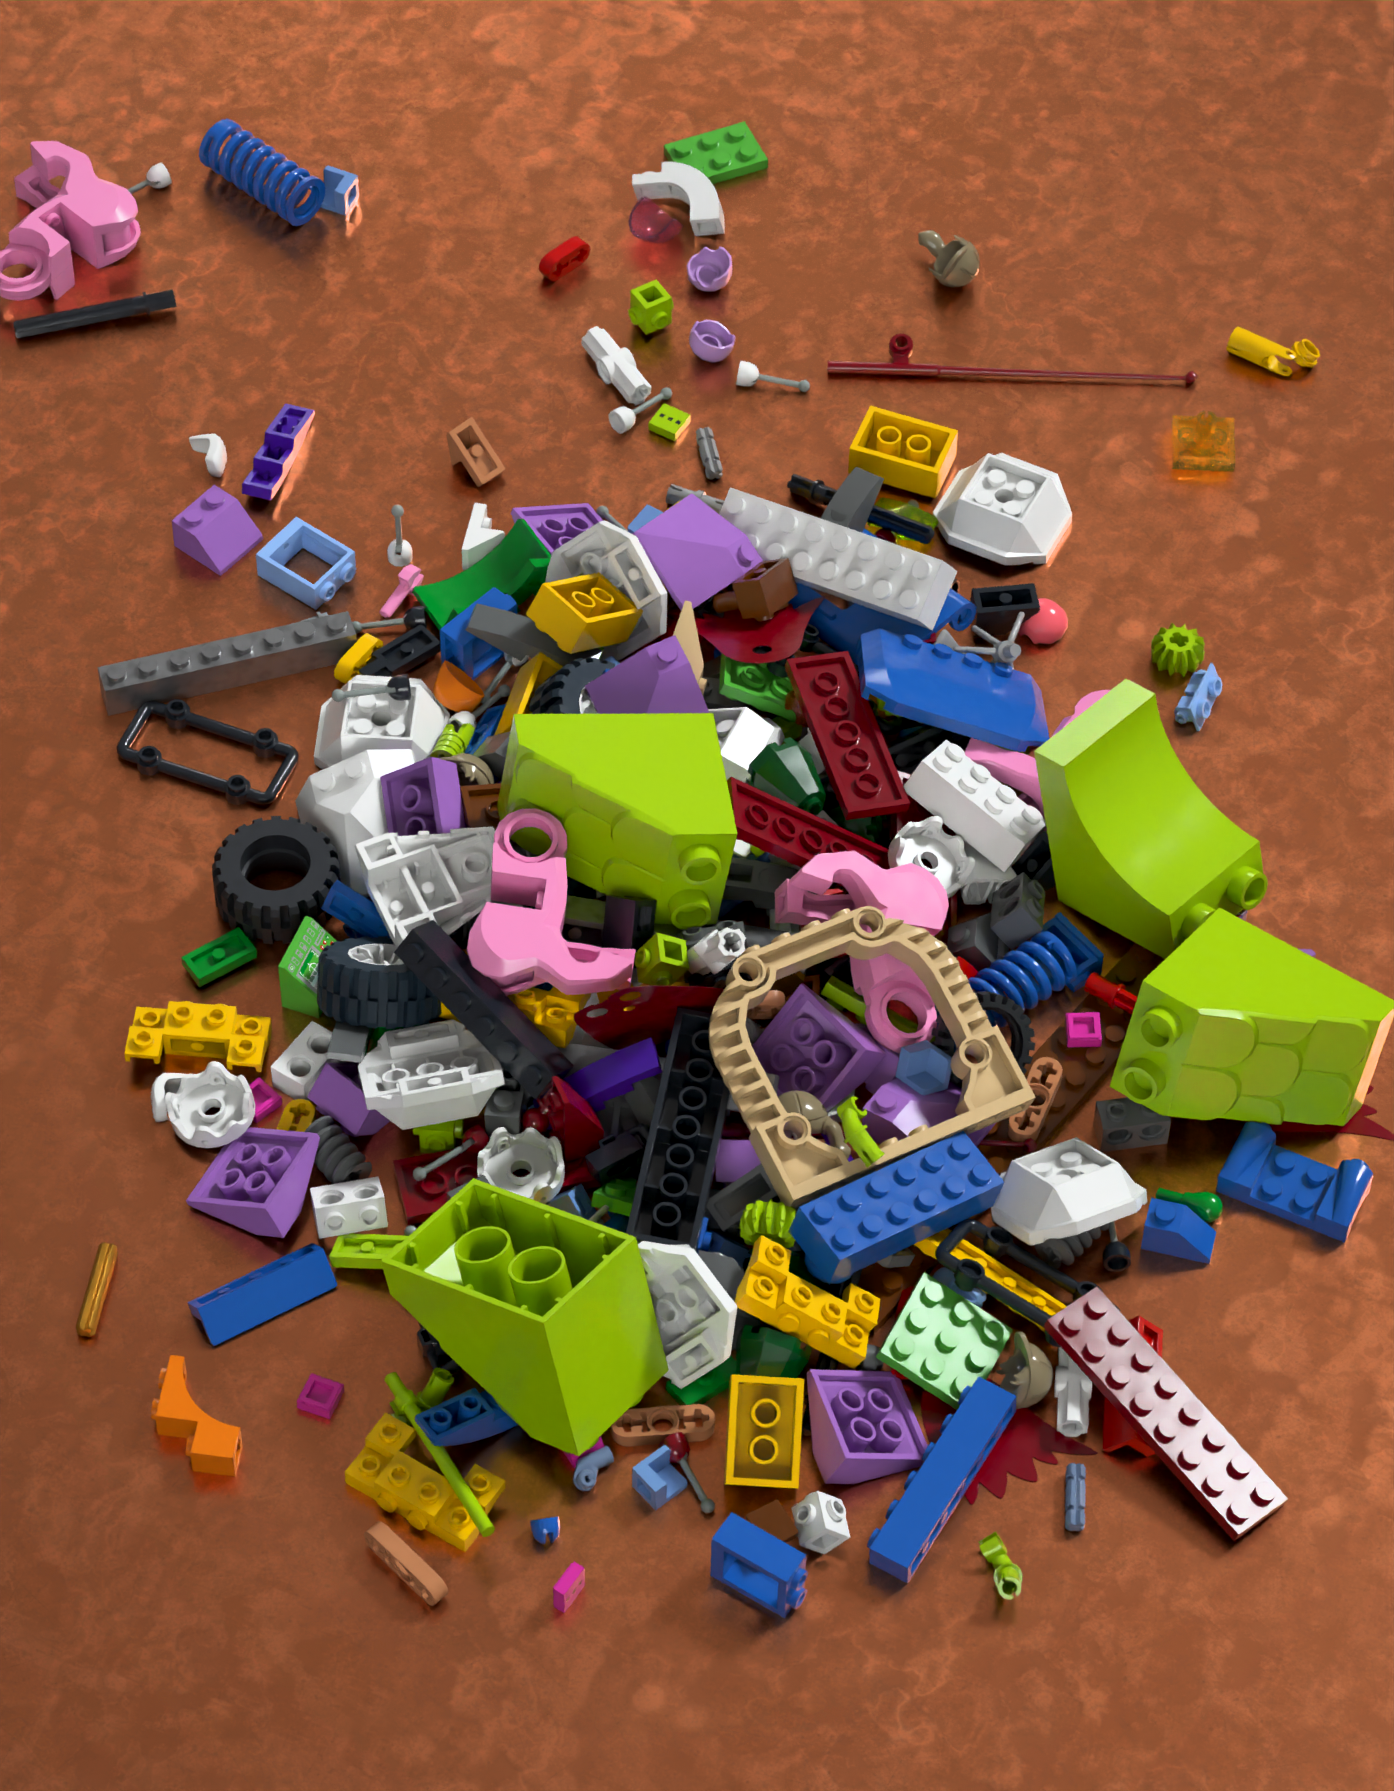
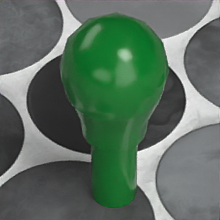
M1159 1187L1156 1193V1199L1186 1205L1206 1223L1216 1221L1223 1211L1220 1198L1211 1192H1185L1182 1194Z

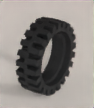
M974 992L982 1009L997 1012L1009 1024L1012 1036L1010 1050L1021 1071L1025 1074L1027 1071L1024 1068L1025 1064H1031L1033 1057L1029 1056V1051H1035V1043L1031 1042V1037H1035L1034 1029L1028 1026L1031 1024L1029 1017L1023 1014L1024 1010L1021 1006L1015 1004L1013 1000L992 992ZM938 1015L935 1021L939 1025L938 1028L932 1029L931 1035L935 1036V1041L931 1043L952 1057L955 1053L954 1040L941 1015ZM951 1071L949 1082L962 1088L963 1080L956 1077Z

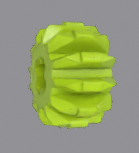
M1171 623L1168 629L1160 627L1157 635H1154L1151 641L1152 662L1157 663L1159 671L1167 669L1170 676L1174 672H1179L1183 677L1187 671L1195 672L1198 665L1204 660L1205 643L1203 637L1198 636L1197 629L1187 630L1186 624L1182 627H1176Z
M758 1200L755 1203L747 1204L740 1218V1236L748 1245H754V1242L763 1235L785 1248L793 1247L796 1240L789 1233V1229L796 1215L795 1208L785 1206L783 1202L775 1203L772 1200L769 1202Z

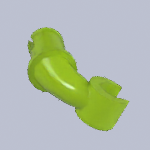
M852 1096L837 1107V1113L842 1120L846 1138L844 1143L849 1142L867 1168L885 1153L881 1151L866 1131L868 1126L861 1124L860 1120L867 1115V1110H859L855 1104V1100L858 1098Z
M435 1368L423 1391L418 1392L416 1395L420 1402L419 1409L421 1412L442 1403L443 1398L455 1380L450 1372L442 1368ZM394 1401L389 1402L395 1412L390 1415L410 1426L411 1422L408 1417L400 1413Z
M994 1532L979 1541V1548L989 1563L992 1562L995 1570L994 1582L999 1594L1005 1599H1013V1592L1017 1596L1021 1592L1023 1574L1021 1569L1012 1563L1006 1554L1008 1552L1003 1541Z

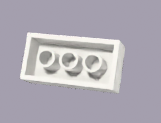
M945 740L921 761L903 786L909 796L934 816L941 817L946 826L961 836L962 839L1003 872H1006L1024 854L1046 827L1045 819L1036 808L1024 803L1010 787L998 782L991 776L988 769L976 764L965 755L961 747L950 743L948 740Z

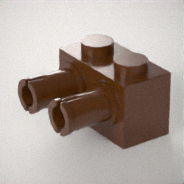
M783 558L760 562L739 579L729 584L727 592L716 593L713 597V606L716 612L723 613L740 610L742 619L755 618L757 622L773 618L775 611L789 605L788 601L799 594L789 559Z

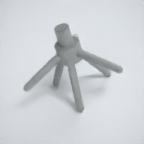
M1019 612L1008 640L1000 642L974 625L971 628L972 631L993 644V648L955 646L953 651L989 654L993 657V660L990 661L991 663H1006L1014 669L1013 661L1021 654V647L1015 644L1014 641L1025 616L1024 612Z

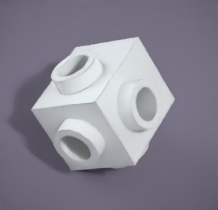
M816 1491L808 1494L804 1500L791 1508L795 1522L794 1525L798 1529L800 1546L826 1554L851 1538L846 1520V1509L841 1499Z

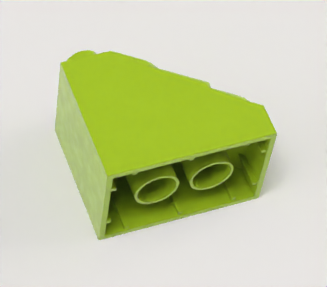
M713 713L513 714L497 804L500 821L509 813L520 809H539L548 812L561 822L567 834V853L564 858H566L568 877L607 896L624 897L626 895L657 900L656 924H673L680 929L694 926L701 927L705 924H717L737 838V829ZM535 827L519 829L510 838L520 847L537 856L544 854L552 844L548 834Z
M1219 907L1142 981L1109 1087L1162 1116L1198 1120L1223 1118L1281 1125L1283 1121L1314 1125L1330 1124L1344 1126L1362 1107L1394 1018V1000Z
M473 1178L381 1260L390 1294L439 1341L441 1349L491 1394L498 1406L525 1430L531 1438L559 1448L564 1452L580 1456L584 1451L592 1448L598 1442L599 1437L629 1408L637 1405L642 1400L644 1394L669 1371L637 1239L634 1236Z

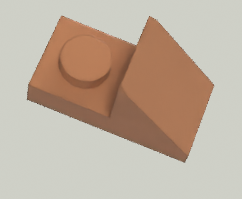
M470 417L446 433L451 464L455 465L461 461L478 487L506 469L473 417Z

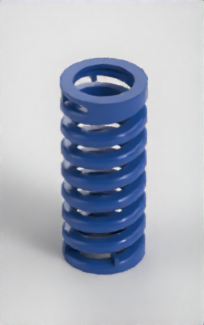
M231 119L220 120L205 134L199 148L201 163L206 167H210L216 174L222 175L225 180L233 183L238 189L244 190L259 203L266 205L272 212L278 213L281 218L287 220L291 225H303L311 220L319 211L325 197L326 188L324 182L317 176H310L306 169L299 168L296 162L288 160L282 153H277L272 146L265 145L264 141L260 138H254L250 131L243 130L238 123ZM231 134V138L228 140V142L223 148L221 155L219 156V151L223 142ZM308 189H310L311 193L308 199L299 208L294 209L302 201Z
M1043 930L1035 934L1030 942L1026 941L1020 944L1016 951L1012 950L1006 953L1002 960L994 961L989 968L980 970L975 978L971 977L968 980L969 985L974 989L973 992H992L1004 997L1007 995L1009 999L1013 1000L1015 1004L1021 1006L1025 1011L1024 1008H1035L1038 999L1047 1000L1050 998L1052 990L1060 991L1065 985L1073 983L1077 978V970L1074 960L1063 942L1051 932ZM1051 949H1054L1062 958L1066 968L1064 973L1057 960L1049 952ZM935 1005L936 1014H937V1017H938V1015H940V1013H939V1011H938V1009H937V1007H936V1005ZM983 1009L992 1027H1006L1009 1025L1002 1015L993 1010ZM954 1042V1052H956L957 1046Z

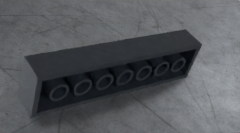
M682 1007L677 1008L626 1234L636 1237L638 1244L642 1241L667 1245H689L697 1253L731 1093L725 1085L718 1068H716L709 1046V1022L712 1013Z

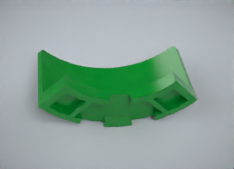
M517 519L505 538L476 564L443 581L415 586L412 593L422 606L424 605V610L439 630L493 587L503 594L510 595L515 600L518 613L521 611L518 606L532 594L536 596L541 585L545 583L551 554L524 519Z

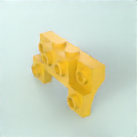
M553 986L550 991L532 987L507 997L555 1046L566 1048L572 1040L577 1026L573 1018L574 1014L584 1009L591 997V993L566 995ZM441 1002L442 1013L439 1017L460 1022Z
M169 1001L167 1009L136 1006L133 1025L129 1027L124 1053L125 1061L130 1062L131 1057L154 1059V1064H159L164 1046L165 1054L227 1059L228 1070H232L233 1065L256 1067V1072H261L265 1052L270 1044L272 1032L271 1017L238 1015L236 1006L199 1004L190 1001Z
M761 1235L754 1242L747 1270L737 1288L735 1297L737 1307L855 1369L866 1358L869 1332L877 1325L880 1298L852 1283L843 1290L842 1300L789 1272L791 1251Z
M385 1412L365 1437V1447L345 1471V1483L377 1501L378 1505L385 1511L390 1513L396 1512L405 1517L416 1529H425L461 1551L466 1552L479 1534L478 1528L447 1479L404 1453L416 1437L415 1429ZM477 1464L464 1477L470 1490L486 1515H488L506 1488L505 1480Z

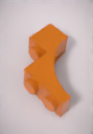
M170 1355L167 1368H162L159 1375L158 1387L162 1389L160 1398H154L151 1408V1420H156L158 1435L188 1438L186 1456L191 1457L193 1471L235 1477L243 1446L241 1428L222 1423L210 1417L195 1404L186 1389L187 1372L185 1357Z

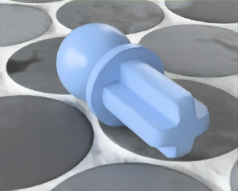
M942 1267L933 1275V1278L979 1308L983 1306V1302L986 1300L985 1292L978 1288H974L972 1291L959 1289L955 1285L954 1272Z

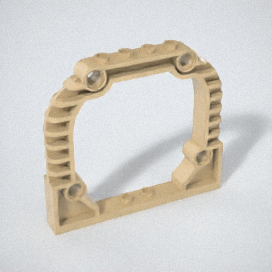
M864 906L853 911L846 908L835 913L831 920L823 923L816 920L805 925L799 933L790 935L789 932L783 933L775 937L769 945L764 947L754 945L747 948L732 965L726 976V988L719 996L712 1010L709 1022V1046L714 1063L751 1132L748 1139L780 1201L785 1206L797 1208L959 1132L964 1131L968 1135L1025 1111L1036 1098L999 1027L991 1026L976 993L973 992L969 985L968 978L964 975L958 960L947 949V946L922 927L918 928L903 923L904 920L886 919L881 910L876 907ZM860 924L869 926L872 932H865L860 927ZM842 953L860 960L874 959L884 954H889L912 968L924 983L957 1046V1050L951 1058L950 1066L956 1077L963 1080L960 1099L955 1109L956 1117L930 1128L926 1124L921 1125L908 1133L909 1137L898 1141L894 1137L884 1141L878 1147L885 1154L867 1168L860 1157L849 1162L842 1149L832 1147L812 1137L811 1125L805 1116L800 1113L786 1112L751 1046L746 1029L747 1010L756 1007L764 1001L776 980ZM739 973H747L753 981L743 980ZM965 1054L974 1056L978 1063L969 1062ZM783 1130L793 1131L798 1139H789Z

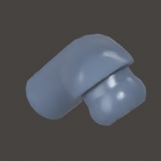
M604 1446L577 1460L573 1482L579 1490H591L596 1484L598 1469L614 1462L613 1454L608 1446Z

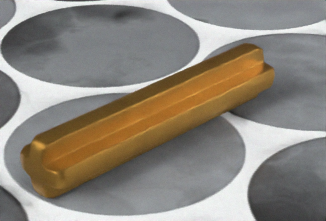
M103 1242L98 1247L76 1323V1332L80 1336L92 1337L96 1332L118 1255L117 1246L113 1243Z

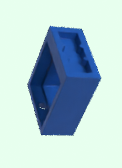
M495 587L440 629L441 665L446 660L457 666L473 680L504 657L503 651L465 630L475 605L478 603L517 614V603L510 595L503 594Z
M731 1512L711 1539L710 1576L785 1618L792 1607L795 1609L799 1608L807 1594V1590L804 1588L808 1576V1571H806V1554Z

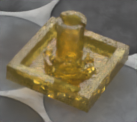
M1205 411L1200 412L1197 416L1173 415L1172 469L1234 472V418L1216 417L1211 411H1208V417H1205Z

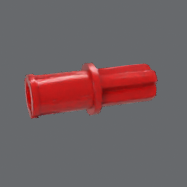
M1093 972L1088 977L1085 983V992L1108 1003L1111 1009L1117 1006L1130 1014L1133 1013L1137 996L1126 991L1124 984L1118 985L1096 972Z

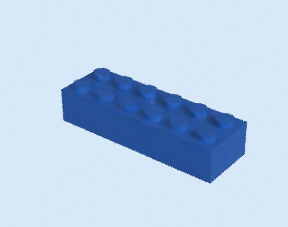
M962 1131L800 1206L790 1226L789 1233L826 1281L831 1284L993 1207L1005 1182L967 1134Z

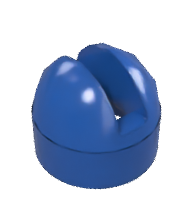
M559 1517L530 1521L531 1532L538 1542L545 1544L546 1533L551 1543L558 1538L560 1534Z

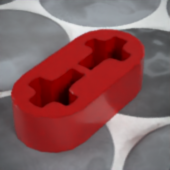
M578 236L568 239L542 258L539 264V272L551 281L559 280L586 261L590 254V245Z

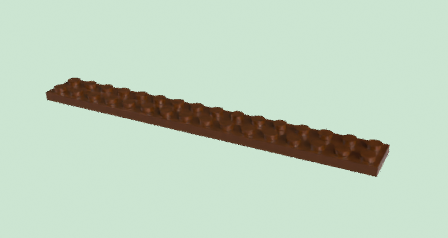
M1135 943L1108 972L1105 978L1118 985L1124 984L1126 991L1138 997L1142 981L1165 959ZM1089 993L1072 1013L1100 1012L1101 1047H1067L1064 1021L1032 1056L1031 1064H1025L1024 1068L1027 1071L1024 1076L1026 1079L1033 1063L1043 1057L1057 1060L1063 1069L1060 1087L1041 1131L1035 1140L1037 1150L1034 1152L1041 1150L1116 1067L1132 1014L1117 1006L1111 1009L1108 1003ZM1046 1071L1044 1075H1041L1040 1084L1045 1086L1047 1077L1052 1073ZM1035 1095L1036 1098L1031 1103L1032 1106H1040L1045 1101L1040 1096ZM1025 1116L1023 1125L1018 1129L1025 1130L1026 1127H1029L1030 1117ZM1010 1117L997 1122L983 1140L1012 1141L1008 1136ZM977 1146L999 1176L1007 1171L1012 1160L1031 1154L1027 1153L1023 1147ZM986 1210L968 1219L978 1220ZM957 1224L949 1227L948 1229L952 1231L957 1226ZM915 1245L907 1247L915 1254L910 1266L886 1268L875 1262L862 1269L858 1287L880 1298L877 1325L869 1332L872 1335H875L896 1312L902 1291L911 1286L914 1287L924 1272L930 1274L939 1264L935 1258L926 1255ZM830 1284L827 1292L834 1296L837 1284Z

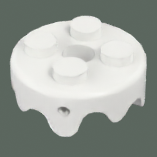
M931 816L920 822H908L896 834L889 845L888 863L890 869L909 863L925 868L938 878L947 892V897H952L963 886L965 880L975 866V859L966 856L964 841L961 836H951L942 830L943 820L941 817ZM921 859H927L933 869L924 866Z
M216 1061L208 1063L206 1070L202 1073L184 1075L177 1093L168 1092L165 1097L168 1115L174 1131L180 1139L195 1147L214 1148L231 1143L247 1131L255 1115V1101L246 1078L242 1074L239 1076L232 1075L223 1064ZM209 1108H221L214 1115L205 1114Z
M499 1127L492 1133L486 1147L478 1153L477 1175L478 1177L484 1175L493 1186L546 1204L559 1193L564 1182L565 1166L561 1144L557 1137L553 1136L548 1139L531 1127L526 1128L520 1134H510L506 1128ZM517 1169H526L530 1172L525 1177H516L512 1173Z

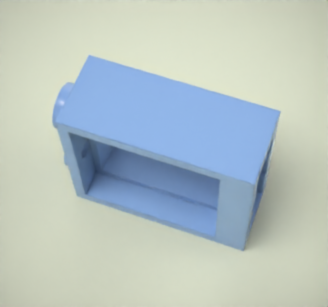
M295 517L256 554L258 576L315 610L325 601L331 600L335 592L345 582L351 581L356 573L355 551L298 517ZM302 548L333 566L315 584L284 567Z

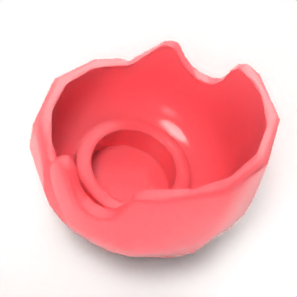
M1047 598L1038 599L1040 612L1023 622L1018 633L1020 636L1027 635L1033 644H1052L1060 640L1068 627V618L1066 612L1056 602Z

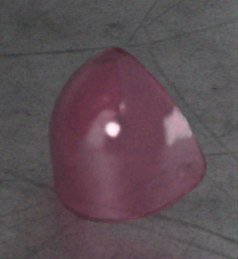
M646 196L642 197L635 204L629 216L631 233L635 237L650 243L668 242L675 238L684 227L677 219H672Z

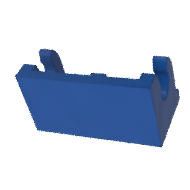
M1061 912L1043 924L1041 931H1049L1058 937L1067 947L1074 960L1077 978L1073 983L1066 985L1069 989L1075 992L1083 987L1093 972L1101 975L1104 954ZM1051 949L1049 952L1057 960L1064 973L1066 968L1062 958L1054 949Z

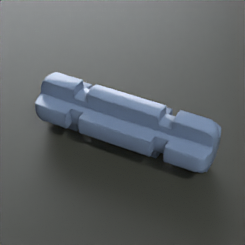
M1070 1463L1066 1466L1065 1528L1069 1531H1082L1085 1524L1086 1467L1081 1463Z

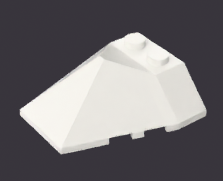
M411 749L363 751L310 775L295 800L301 824L305 825L308 822L317 827V832H324L330 838V843L335 846L338 853L341 882L365 898L370 895L355 844L388 833L380 776L416 763L414 752Z
M493 826L450 829V833L429 834V831H418V835L397 836V833H385L355 844L368 893L395 946L398 947L412 929L431 920H434L447 935H450L481 912L486 902H494L491 900L492 848L495 834Z

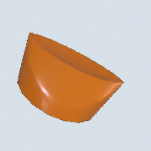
M446 660L443 662L433 687L434 697L439 703L455 712H473L485 697L482 689L457 666Z

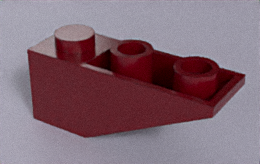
M553 1076L552 1092L548 1093L549 1103L552 1108V1112L548 1113L552 1132H549L548 1136L549 1139L553 1136L558 1138L562 1148L563 1160L567 1163L583 1158L599 1149V1140L604 1138V1130L592 1105L558 1076Z

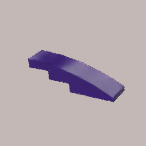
M290 404L283 406L265 431L264 444L253 459V469L242 483V494L267 500L273 499L304 442L315 410Z
M650 1037L591 1063L563 1080L568 1082L573 1090L592 1105L594 1112L606 1109L605 1101L634 1091L633 1083L660 1074L663 1071L656 1045ZM533 1099L534 1107L538 1108L540 1105L536 1099ZM549 1122L548 1128H547L546 1130L552 1128L551 1125H550V1122Z

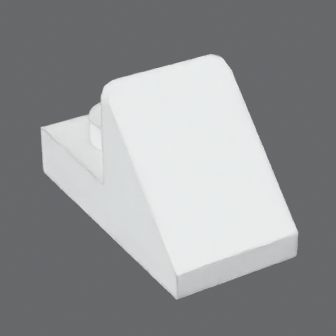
M474 503L462 546V570L468 569L483 559L505 538L504 531L491 529L492 518L487 517V504Z

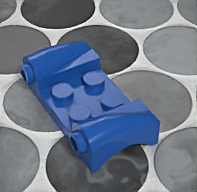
M1246 1122L1218 1176L1216 1192L1345 1243L1358 1210L1370 1192L1373 1172L1369 1166L1360 1159L1343 1160L1338 1169L1332 1168L1275 1145L1276 1134L1269 1124Z

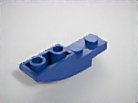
M472 1388L415 1415L414 1419L434 1446L470 1443L499 1434L518 1425L498 1406L491 1394L486 1390L479 1393L476 1388Z

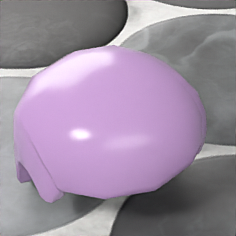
M721 246L717 250L704 247L698 254L693 255L686 265L688 280L701 291H717L725 287L732 276L731 255Z
M696 321L690 331V347L693 353L702 360L708 362L721 361L732 352L734 347L735 335H731L729 330L718 321Z

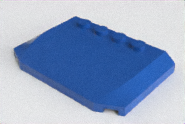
M879 628L860 635L856 644L861 697L868 700L871 694L886 702L883 709L895 715L1013 751L1025 752L1028 746L1040 747L1050 739L1042 691L1030 674L1014 670L1011 666L1002 662L994 664L985 661L973 653L962 654L953 651L944 644L938 643L933 645L923 642L919 637L911 634L904 636Z

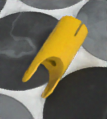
M1239 326L1232 332L1226 348L1228 352L1282 376H1290L1292 374V369L1280 363L1275 355L1287 360H1294L1296 358L1294 351Z

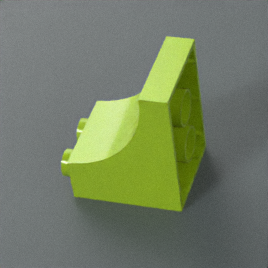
M1124 679L1034 751L1058 901L1166 959L1219 907L1233 915H1237L1243 909L1251 910L1255 908L1263 899L1267 890L1268 880L1263 873L1260 841L1243 831L1222 814L1188 775L1165 733L1157 707L1156 693L1128 679Z

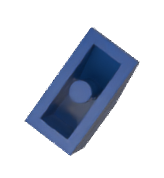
M1151 1198L1144 1225L1141 1249L1209 1264L1217 1232L1186 1205Z

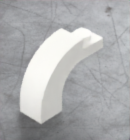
M662 162V172L647 171L642 174H632V186L637 200L680 199L690 206V223L695 236L724 234V214L716 189L712 182L696 168L678 162Z

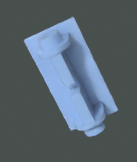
M1210 663L1207 671L1200 669L1192 674L1184 691L1186 696L1181 697L1174 710L1177 722L1182 724L1187 721L1193 722L1197 731L1201 730L1206 718L1210 715L1217 696L1222 691V680L1218 677L1213 663Z

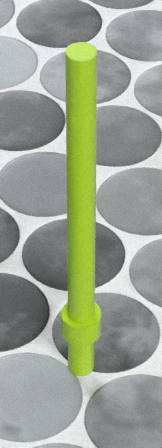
M396 1372L389 1373L384 1380L395 1396L394 1403L398 1410L410 1420L483 1537L490 1536L495 1531L493 1524L443 1446H434L415 1422V1415L422 1413L419 1409L420 1402L412 1390H407Z

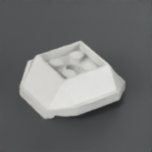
M988 453L974 465L964 468L957 473L934 509L932 521L936 527H939L942 536L948 544L1002 565H1022L1030 562L1046 564L1072 522V511L1057 473L1004 453L997 455Z
M604 520L593 525L552 552L545 583L600 572L631 599L637 609L643 610L627 642L604 646L600 660L603 661L613 656L619 662L666 633L668 600L667 591L637 536Z
M356 675L341 690L351 691L387 686L388 681L392 677ZM409 678L411 700H394L388 693L348 697L340 702L334 701L331 697L321 706L314 751V764L321 769H325L366 750L411 749L414 752L416 762L430 757L446 724H449L450 713L434 697V694L421 679Z
M747 707L708 709L709 713L714 715L726 780L733 777L746 783V778L750 781L751 775L748 773L749 764L768 744L774 742L779 746L782 744L785 736L781 728L770 718H762Z
M453 1019L387 1031L377 1041L378 1046L371 1050L358 1065L359 1078L367 1110H377L402 1130L478 1116L498 1086L504 1085L500 1062L469 1030H465L463 1024Z
M1075 1137L1012 1160L1007 1171L1000 1174L1005 1183L994 1206L991 1207V1214L994 1223L1031 1246L1044 1243L1049 1238L1061 1239L1078 1235L1137 1213L1142 1205L1147 1203V1191L1136 1184L1118 1162Z
M642 1241L638 1244L669 1368V1371L663 1376L671 1379V1383L682 1389L731 1356L737 1305L696 1251L689 1245H667Z

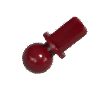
M563 1080L567 1085H569L572 1088V1086L568 1082ZM552 1087L543 1098L539 1097L536 1099L540 1105L538 1108H530L523 1114L521 1122L524 1130L531 1127L542 1134L548 1128V1113L552 1112L548 1093L552 1092Z

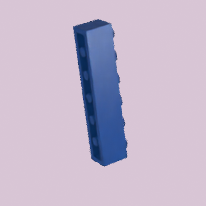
M979 1376L972 1387L968 1385L965 1387L958 1400V1405L960 1406L954 1415L948 1414L940 1429L942 1435L936 1444L931 1442L922 1457L924 1463L918 1472L912 1471L904 1485L905 1493L900 1501L895 1499L891 1503L885 1516L887 1519L881 1530L878 1528L874 1530L867 1543L870 1564L907 1584L1016 1412V1395Z

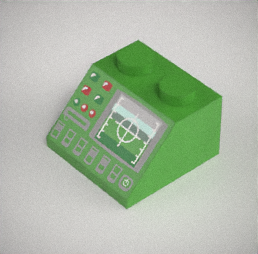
M308 916L304 917L278 966L282 1007L320 1018L322 1011L317 1004L318 957L327 945L330 946L337 940L313 918Z

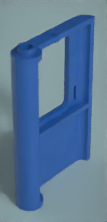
M864 528L862 533L876 537L874 534H872ZM795 582L799 594L788 601V603H791L793 609H796L807 602L823 596L812 588ZM950 588L933 630L856 603L843 610L824 598L810 617L808 624L816 627L819 631V638L838 652L848 651L851 660L858 665L856 644L861 634L881 628L904 636L906 634L915 635L924 641L928 640L932 633H937L948 623L956 631H963L968 628L976 616V606Z

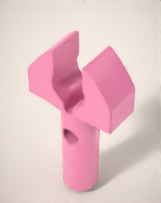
M412 564L402 569L398 575L400 584L380 609V614L384 618L389 619L408 593L414 596L412 593L413 588L421 586L424 575L420 574L421 569Z

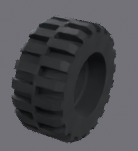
M271 816V820L263 821L262 818L253 820L249 826L243 824L235 829V835L229 834L222 841V847L220 846L214 855V863L212 864L216 907L219 908V914L223 921L229 923V927L232 930L240 927L248 939L256 941L257 938L263 939L265 944H274V941H283V944L291 943L305 916L313 918L322 928L326 925V919L330 920L333 917L321 908L333 884L337 880L341 882L338 853L335 846L330 843V838L322 831L317 832V827L308 822L304 825L297 818L289 817V820H283L281 816ZM278 869L293 871L304 877L298 884L277 891L264 890L250 883L256 876Z

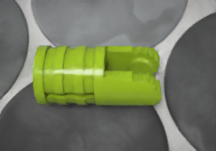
M470 723L463 724L457 733L453 724H446L430 757H451L459 753H465L474 735L473 725Z

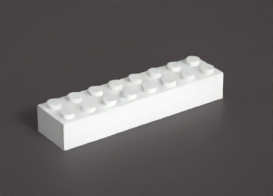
M731 487L719 513L746 534L763 561L788 558L795 582L933 630L957 574V570L943 560Z

